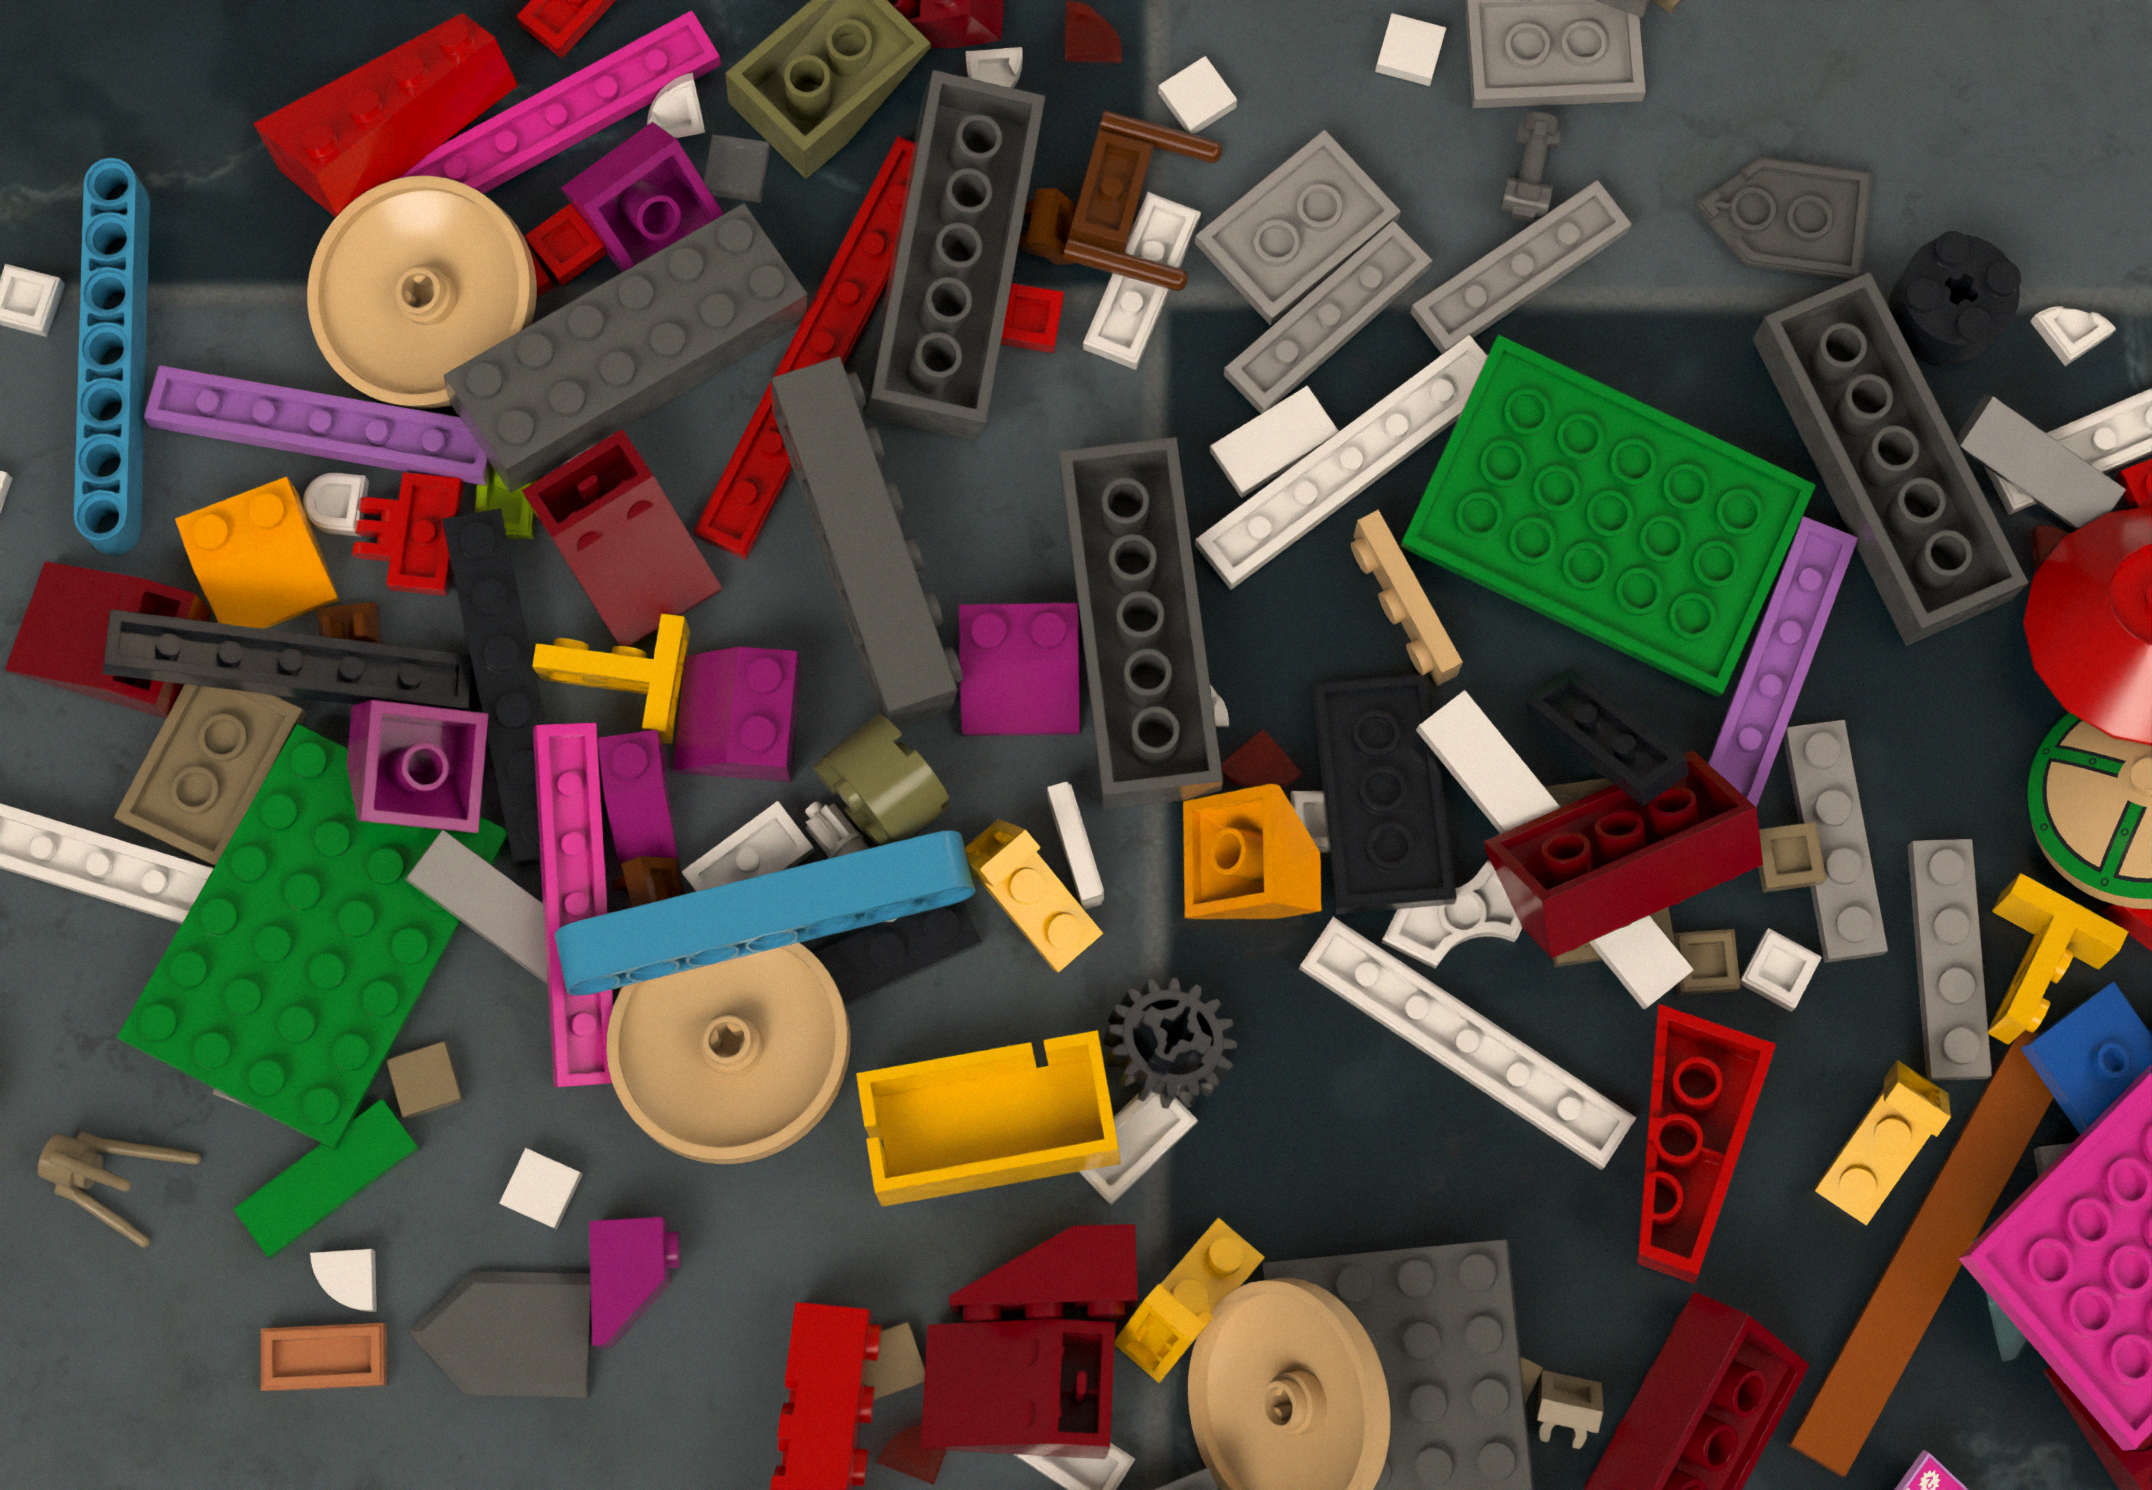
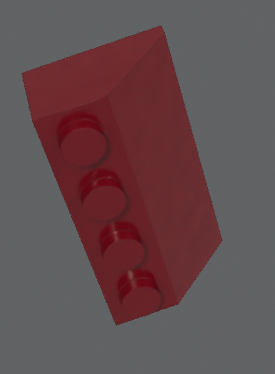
M1692 750L1683 754L1687 760L1689 774L1643 807L1614 784L1485 840L1484 845L1485 851L1522 928L1551 958H1555L1763 865L1756 806Z
M1693 1292L1683 1312L1677 1317L1673 1330L1655 1363L1646 1373L1644 1383L1624 1419L1618 1424L1614 1437L1597 1468L1588 1478L1584 1490H1742L1810 1365L1749 1314Z

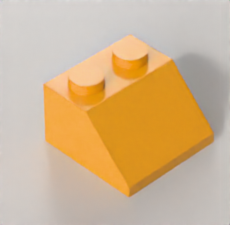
M287 476L175 519L194 573L218 623L266 629L339 601L312 524L305 513L302 497Z

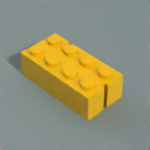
M1098 1030L1043 1040L1049 1065L1037 1068L1032 1043L1029 1042L856 1073L864 1127L869 1135V1138L866 1140L874 1191L881 1206H890L1121 1164Z

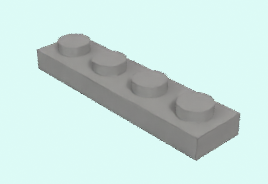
M1597 180L1414 303L1410 313L1443 355L1468 335L1474 338L1629 233L1632 224Z
M1393 220L1224 369V376L1261 414L1280 402L1431 268L1433 260Z
M1845 720L1787 727L1783 741L1799 824L1816 822L1826 881L1822 885L1810 886L1824 963L1884 955L1888 948Z
M1972 839L1912 841L1908 844V858L1926 1079L1929 1081L1987 1079L1992 1076L1989 1035L1987 1034L1988 1023Z

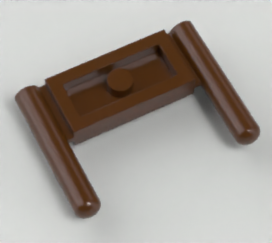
M1104 110L1063 260L1174 291H1181L1188 283L1186 270L1124 253L1152 149L1154 147L1208 163H1216L1222 156V145L1212 139Z

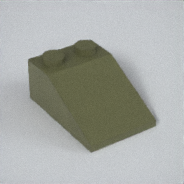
M811 0L725 73L728 103L807 179L849 143L930 49L931 43L887 0Z

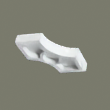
M1487 860L1471 881L1456 888L1457 900L1455 904L1397 909L1381 943L1435 969L1446 953L1461 942L1484 936L1499 937L1515 942L1522 926L1492 863Z

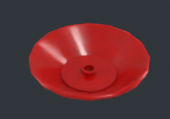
M2152 506L2106 513L2063 537L2032 578L2023 625L2034 670L2066 711L2111 738L2152 746Z

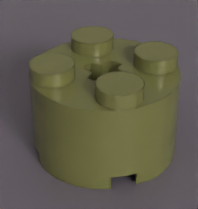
M877 713L822 756L821 760L812 767L825 787L833 795L838 793L848 805L843 812L855 829L864 838L869 836L877 847L913 838L951 807V804L948 802L950 799L948 793L935 773L916 749L911 751L901 741L895 744L894 741L903 734L881 713Z

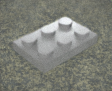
M1465 0L1472 108L1643 101L1646 91L1639 16L1595 0Z
M1323 130L1195 236V244L1271 326L1393 220L1397 222L1401 211L1328 132Z

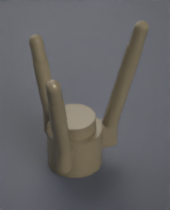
M81 1131L76 1139L62 1133L54 1134L45 1145L40 1156L37 1169L38 1176L56 1184L55 1194L76 1202L141 1247H147L150 1244L148 1236L81 1190V1187L84 1189L91 1188L95 1182L121 1191H128L131 1188V1182L128 1179L102 1169L103 1157L97 1154V1151L175 1163L199 1164L202 1160L201 1155L195 1152L103 1139Z

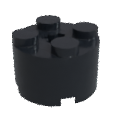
M1948 231L1926 243L1911 258L1892 289L1889 298V310L1915 358L1935 366H1952L1953 363L1969 360L1971 362L1987 353L2013 319L2020 299L2019 285L2021 283V273L2018 267L2010 262L2007 256L1990 242L1957 231ZM1949 297L1955 299L1958 302V305L1952 303L1949 300Z

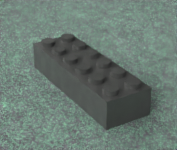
M936 70L932 71L921 103L866 393V405L863 409L864 418L970 441H976L985 426L1044 107V95Z
M745 203L444 374L447 395L450 399V404L462 419L478 446L482 448L490 464L511 494L799 326L807 311V293Z
M1870 272L1765 316L1752 340L1850 535L1858 537L1856 547L1905 645L1908 646L2010 602L2029 582Z
M839 356L773 377L772 412L877 713L884 715L900 730L951 713L956 693L960 692L959 682L963 681V675L953 647L942 648L939 639L941 638L939 626L943 625V618L933 591L923 594L919 571L924 570V565L914 536L903 537L900 516L904 515V507L894 481L884 483L882 478L884 473L881 461L885 460V454L875 426L865 428L863 424L865 419L862 406L866 405L861 383L855 371L848 374L845 373Z
M1177 437L1059 451L1060 476L1076 602L1078 603V617L1103 810L1190 800L1221 794L1223 777Z

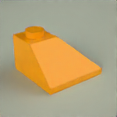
M1266 784L1183 801L1185 918L1279 919L1322 911L1320 851L1279 785Z

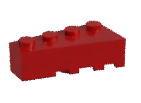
M461 13L253 123L278 169L336 218L345 207L368 190L398 179L511 92L518 84L496 38L467 15Z
M1661 1004L1658 1005L1637 1264L1696 1284L1776 1044Z
M795 1302L785 1374V1389L790 1390L789 1402H783L777 1434L778 1452L783 1453L782 1465H776L775 1473L771 1478L770 1490H854V1486L865 1487L869 1449L858 1448L861 1423L872 1424L875 1404V1386H865L864 1384L866 1361L878 1362L882 1336V1325L872 1324L873 1313L869 1309Z

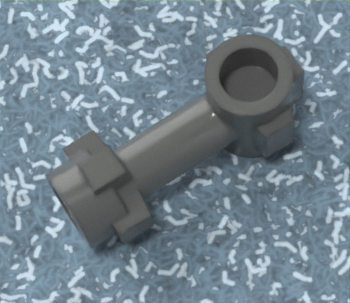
M1530 112L1525 115L1524 124L1519 123L1516 141L1525 144L1519 179L1507 176L1500 211L1511 212V218L1533 222L1535 217L1542 218L1548 212L1553 185L1543 184L1541 181L1547 150L1558 149L1562 131L1557 130L1559 120L1551 114Z

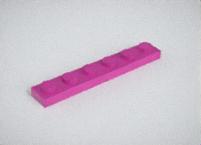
M691 10L442 144L398 179L411 176L442 177L466 184L484 194L651 104L660 90L672 80L692 72L695 80L721 66L720 56Z
M596 723L536 725L533 727L553 1083L554 1087L610 1084L612 1080L608 1068L606 1049L609 1020L613 1010L612 990L583 996H574L566 993L554 938L555 931L567 924L608 914Z

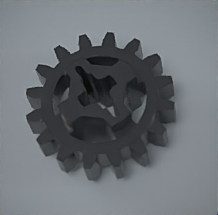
M1171 978L1165 990H1160L1156 981L1149 979L1141 994L1137 990L1130 988L1126 992L1121 1005L1116 1004L1108 1019L1111 1026H1109L1103 1037V1044L1115 1048L1112 1049L1106 1063L1108 1067L1122 1066L1125 1072L1118 1082L1122 1087L1128 1086L1133 1082L1141 1086L1138 1100L1144 1102L1153 1092L1160 1094L1162 1108L1168 1109L1175 1096H1180L1184 1105L1191 1107L1198 1098L1199 1092L1207 1098L1212 1096L1220 1084L1219 1081H1224L1233 1064L1229 1060L1237 1048V1042L1225 1037L1234 1024L1232 1019L1217 1020L1214 1014L1221 1004L1218 999L1209 1001L1206 1004L1199 1000L1201 986L1196 984L1187 994L1180 992L1178 978ZM1174 1031L1176 1033L1172 1042L1174 1046H1172L1168 1054H1165L1164 1049L1168 1043L1165 1040Z

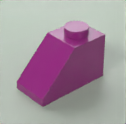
M651 730L597 738L604 797L619 867L622 868L621 863L639 856L676 858V860H679L666 751L658 731Z
M663 1217L589 1221L593 1346L600 1349L613 1348L671 1284V1269L681 1267L679 1231L670 1232V1224Z

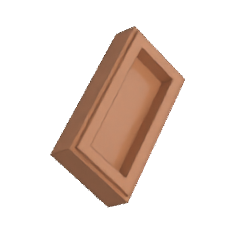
M386 1323L261 1329V1391L388 1386Z

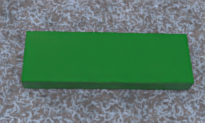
M382 1098L352 1120L336 1151L320 1144L233 1210L265 1255L273 1259L421 1148L387 1101Z

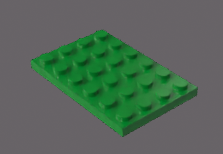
M1498 334L1399 547L1709 694L1719 697L1724 693L1816 484Z
M297 723L117 1035V1039L336 1151L462 922L404 880L442 830L357 821L347 770L348 749ZM481 816L478 833L444 830L491 866H494L507 842L506 829Z

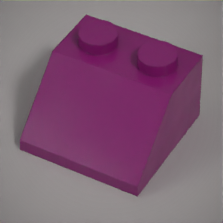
M653 121L561 187L569 202L605 245L607 255L622 273L724 215L678 140Z
M1078 603L959 605V664L963 675V681H960L962 736L1080 735Z
M738 646L685 656L673 772L792 782L803 669L798 652Z
M377 700L353 705L351 709L347 770L357 821L478 833L488 714Z

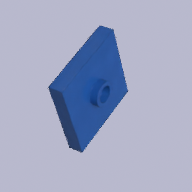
M2114 981L2100 987L2020 1047L2080 1135L2152 1064V1036Z

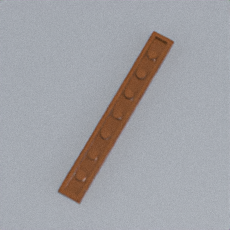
M2025 1030L2007 1046L1787 1444L1840 1477H1846L1959 1271L1962 1263L1958 1258L1976 1240L2053 1099V1095L2020 1049V1047L2038 1035L2036 1032L2031 1033Z

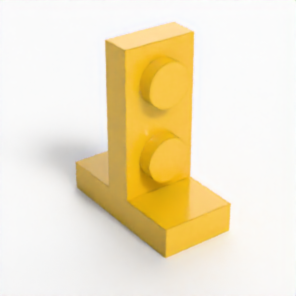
M661 614L654 659L647 658V653L637 648L614 646L611 653L590 651L589 645L582 641L557 638L554 639L553 645L536 643L532 667L540 680L647 694L642 729L643 731L657 730L663 743L672 744L682 687L685 656H687L691 631L685 617Z
M997 819L965 847L972 877L978 879L1049 966L1059 973L1098 939L1103 932L1037 853L1041 847L1027 830Z
M2020 873L2001 892L1992 912L2034 934V937L1987 1034L2009 1045L2023 1031L2027 1030L2033 1033L2042 1022L2050 1006V1001L2043 998L2050 981L2054 983L2059 982L2069 967L2073 956L2099 970L2120 951L2128 931Z
M1897 1060L1884 1078L1883 1090L1815 1185V1192L1867 1226L1929 1136L1933 1134L1937 1137L1951 1118L1949 1093Z
M1217 1218L1164 1281L1158 1284L1145 1298L1115 1339L1114 1345L1154 1380L1160 1383L1213 1319L1211 1310L1228 1293L1242 1286L1265 1257L1221 1219Z

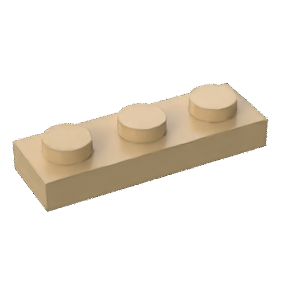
M1379 510L1357 520L1353 535L1355 541L1351 542L1352 552L1365 574L1373 571L1383 591L1378 596L1389 620L1394 625L1401 622L1411 639V642L1407 643L1406 647L1415 668L1421 675L1429 672L1436 686L1456 677L1463 661Z

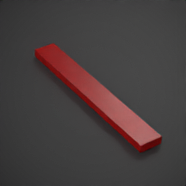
M897 136L773 377L839 356L845 370L887 288L914 142ZM772 380L693 531L696 538L746 561L793 471L772 412Z

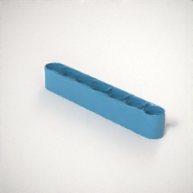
M116 158L99 160L89 168L84 179L74 489L75 526L96 550L109 556L124 555L132 550L140 539L142 529L143 417L145 412L150 200L147 190L129 164ZM120 185H128L127 191L123 196L115 200H106L108 193L113 188ZM117 239H127L121 251L112 255L105 254V250L111 242ZM116 293H125L124 300L119 306L110 310L103 309L108 297ZM117 347L124 348L123 355L118 361L110 365H101L102 358L106 352ZM115 402L122 403L121 411L115 418L107 421L100 420L101 412L106 406ZM110 458H121L120 466L115 473L106 477H98L99 468L103 462ZM112 513L119 514V520L114 529L103 534L97 533L98 523L104 516Z
M940 831L576 921L555 931L554 938L566 993L574 996H583L952 905L968 899L975 893L976 889L962 835L957 831Z

